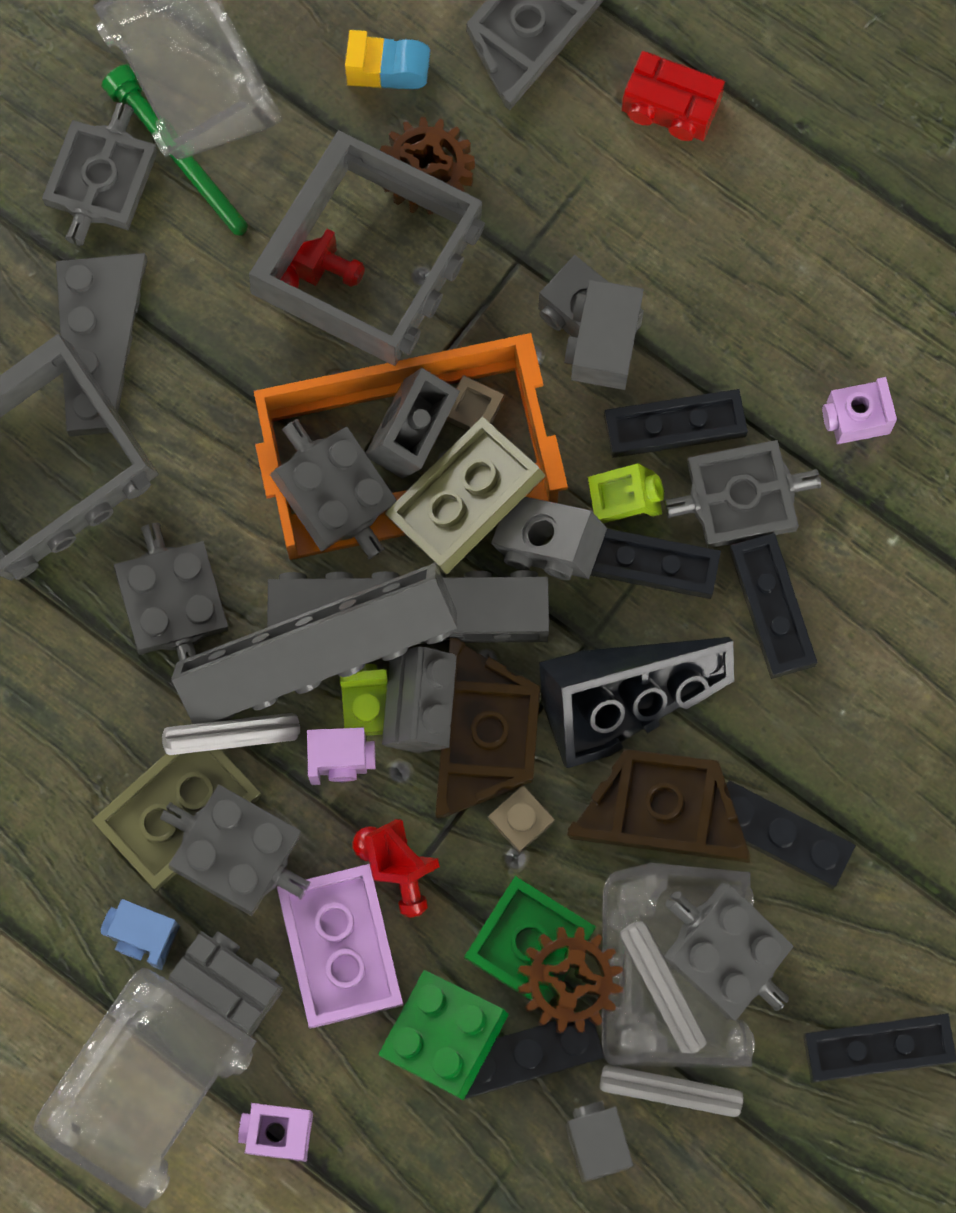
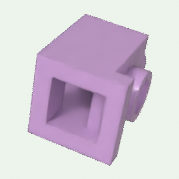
M886 377L878 378L876 382L832 390L827 404H824L822 407L827 431L834 430L837 444L890 434L897 421ZM864 404L866 412L857 413L851 406Z
M364 728L307 730L308 778L311 785H321L320 775H328L329 781L350 782L357 780V774H367V769H376L375 741H366Z
M252 1103L250 1114L242 1113L238 1143L246 1144L245 1153L248 1155L307 1162L313 1112L304 1109ZM272 1124H281L285 1131L284 1137L279 1142H271L267 1137L268 1128Z

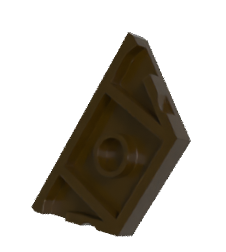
M450 638L449 653L455 654L457 658L450 724L449 748L441 749L436 818L448 817L520 788L522 785L530 784L533 782L540 686L521 675L516 676L501 663L490 657L487 659L465 646V642L458 638Z
M625 749L613 765L609 778L601 782L590 797L592 801L577 822L573 821L568 828L567 835L573 840L750 863L751 858L721 766L716 760Z

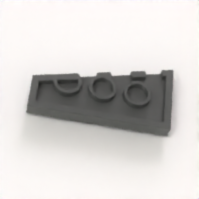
M146 254L56 261L61 336L73 345L116 411L119 412L127 355L130 354L133 339L132 329L135 314L138 312L141 282L148 260ZM70 370L64 371L66 430L69 437L111 433Z

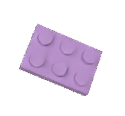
M370 864L306 879L311 883L301 900L277 886L310 1029L404 1006Z

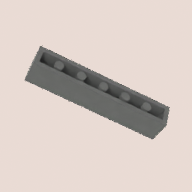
M433 563L176 663L172 682L192 724L231 720L235 713L251 707L253 710L267 708L274 704L279 696L295 691L297 694L309 692L319 686L321 680L338 674L339 677L351 676L363 669L366 663L382 658V660L388 661L398 658L407 652L408 647L423 641L427 644L440 642L449 637L452 630L457 629V610L437 564Z
M529 570L512 572L510 577H492V573L487 571L466 572L464 577L446 578V574L440 572L457 610V629L452 630L449 637L437 643H450V638H458L465 643L548 642V577H538L537 572ZM383 571L373 573L372 578H353L351 573L331 572L325 575V579H307V575L303 573H282L279 575V579H268L267 627L397 578L399 574Z

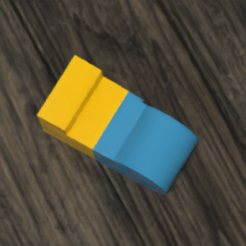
M349 30L345 62L347 86L395 89L422 88L427 83L430 48L425 43L417 40L403 39L394 41V39L368 37L367 31Z

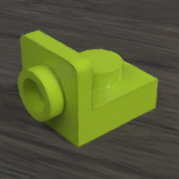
M639 463L588 477L593 512L603 524L641 513L652 517L662 515L660 503L664 499L662 481L654 471Z
M365 664L364 668L348 677H340L344 728H364L366 736L383 734L388 683L387 670H377V665Z

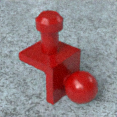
M326 229L322 237L303 242L282 276L281 281L298 288L299 278L316 286L326 269L342 277L344 284L353 287L362 280L365 268L364 264L356 259L350 262L336 255L335 232Z
M395 819L380 828L367 826L358 830L353 837L352 848L358 858L370 862L373 880L399 883L402 899L398 902L400 913L406 917L422 915L428 908L426 897L420 894L418 879L440 867L438 858L417 856L407 844L403 820Z

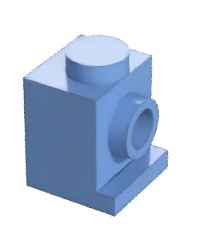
M121 899L117 909L113 907L109 909L100 933L117 942L115 951L140 961L144 953L149 955L147 962L152 967L162 970L180 925L174 919Z

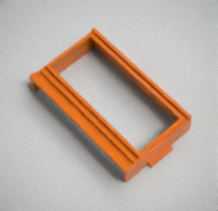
M528 333L399 360L396 366L385 363L254 391L264 439L263 443L255 444L266 498L276 497L289 559L292 560L358 546L359 543L353 537L338 541L321 552L298 516L291 513L290 504L270 476L276 468L281 466L272 422L395 396L403 380L420 368L427 370L448 384L459 383L463 375L470 379H478L515 371L536 459L535 464L546 475L525 497L558 503L559 491L567 490L568 484L556 435L547 437L535 390V388L543 387V380L532 334ZM407 490L392 494L398 500ZM385 512L378 516L370 526L379 541L405 536L385 515Z

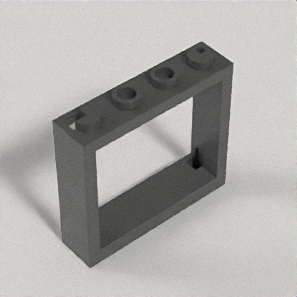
M338 130L250 271L251 294L396 366L403 353L410 355L415 348L421 334V330L418 327L425 316L432 318L438 309L443 296L439 291L445 281L453 282L457 277L464 261V257L461 254L467 244L474 246L480 238L485 226V222L481 221L482 201ZM348 170L458 224L392 336L281 281L285 271Z
M59 334L0 375V418L69 369L133 465L10 553L0 540V576L10 581L14 578L16 580L22 579L33 573L39 566L37 563L39 560L51 552L57 553L68 548L76 540L75 535L88 525L96 526L107 520L113 514V507L126 498L134 499L143 494L151 486L150 481L159 475L73 345Z

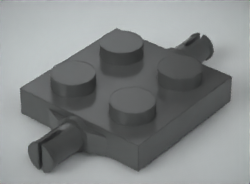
M123 103L116 104L109 126H91L78 121H71L43 194L42 200L45 206L68 212L74 217L68 234L65 237L72 244H75L76 241L78 246L84 245V240L91 223H105L129 230L158 151L155 144L135 139L126 132L134 109L126 104L123 107Z
M299 419L287 424L282 428V431L297 452L290 461L276 468L270 476L320 551H324L338 541L355 537L369 560L385 550V547L382 546L370 526L378 516L386 512L397 500L349 428L346 426L328 438L312 442L300 424Z
M778 440L688 457L687 466L692 483L691 494L664 499L668 518L695 513L696 518L702 525L706 546L710 549L744 542L772 533L780 535L797 531L799 525L793 505L795 492L821 488V479L818 477L819 472L817 469L791 475L782 460Z
M152 523L155 541L153 540L149 524L141 528V531L143 532L148 552L140 558L114 564L115 574L138 655L160 649L176 650L179 661L187 659V657L197 655L194 645L204 638L227 632L228 624L204 541L178 548L166 547L160 523Z
M217 786L205 807L198 811L195 816L173 805L172 802L166 806L167 811H163L160 820L184 832L182 844L169 863V869L250 916H253L263 897L276 886L297 896L300 900L305 895V891L308 890L311 882L287 869L289 855L299 840L301 831L223 786Z
M721 883L708 901L697 908L680 891L674 892L670 896L674 901L667 899L665 906L684 923L678 939L663 958L726 1018L736 1021L753 998L758 995L774 1011H778L785 1006L780 1001L787 1003L789 996L771 978L777 967L794 946L737 890L729 884Z

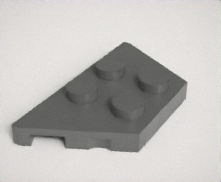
M486 0L466 23V30L507 109H512L604 0Z

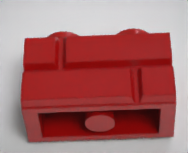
M642 51L624 91L621 111L626 112L628 117L637 124L649 126L653 122L669 128L670 134L677 139L692 141L695 138L704 141L721 102L725 81Z

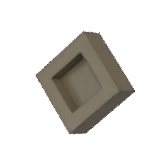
M463 375L456 388L460 393L446 421L466 431L482 416L492 424L504 401V394Z
M523 785L488 816V820L519 854L555 822V819Z

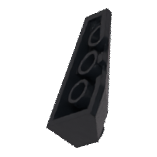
M730 637L585 650L539 662L542 704L565 767L571 768L615 754L623 749L621 742L643 729L648 734L660 726L658 720L679 707L689 709L734 682L733 640Z

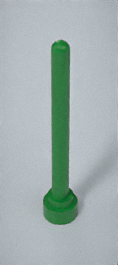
M123 64L113 69L102 82V88L114 102L119 101L123 105L126 104L134 109L136 116L231 232L237 236L244 235L248 230L247 222L141 94L142 87L139 85L141 81L139 76L128 64Z

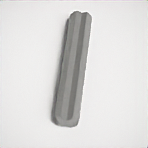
M286 713L172 726L164 729L162 744L166 754L177 755L295 741L300 734V724L296 714Z
M638 921L628 925L620 932V938L678 1049L685 1056L697 1053L706 1045L707 1039L663 958L647 924L643 921Z
M613 1065L604 1066L601 1073L600 1089L604 1092L731 1117H737L741 1113L743 1093L740 1090Z

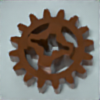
M421 117L419 127L413 128L408 121L403 122L404 134L399 135L391 131L389 133V143L391 146H381L380 151L465 192V189L462 185L472 186L473 173L470 170L475 169V156L469 155L471 143L469 139L459 141L460 129L457 126L446 132L443 119L439 118L435 126L430 127L426 117ZM443 147L450 151L453 157L445 155ZM393 193L396 205L405 200V198ZM409 201L410 212L414 213L419 205ZM426 209L428 215L433 214L432 211Z
M564 927L557 928L556 940L553 942L548 936L542 934L538 938L542 950L539 952L536 949L528 948L525 951V955L532 961L531 966H520L517 972L528 977V983L517 988L518 993H530L532 1000L525 1006V1010L529 1012L539 1008L542 1014L538 1024L541 1026L545 1025L551 1018L557 1020L556 1031L558 1033L564 1032L568 1022H573L577 1033L584 1032V1020L587 1018L595 1026L600 1025L603 1021L598 1011L603 1009L613 1012L616 1006L608 998L610 994L615 995L623 992L622 986L613 983V977L622 973L623 968L620 966H610L608 962L616 951L614 948L602 952L598 948L602 936L599 934L590 941L584 940L585 934L582 927L576 929L573 937L567 936ZM567 948L564 960L556 966L542 964L544 959L553 951ZM586 953L596 961L601 975L591 972L585 963ZM571 967L575 969L576 978L589 984L578 985L569 993L565 991V983L552 976L563 975ZM538 983L550 988L556 998L555 1008L544 999ZM584 994L598 995L597 1000L588 1009L574 1013L579 997Z

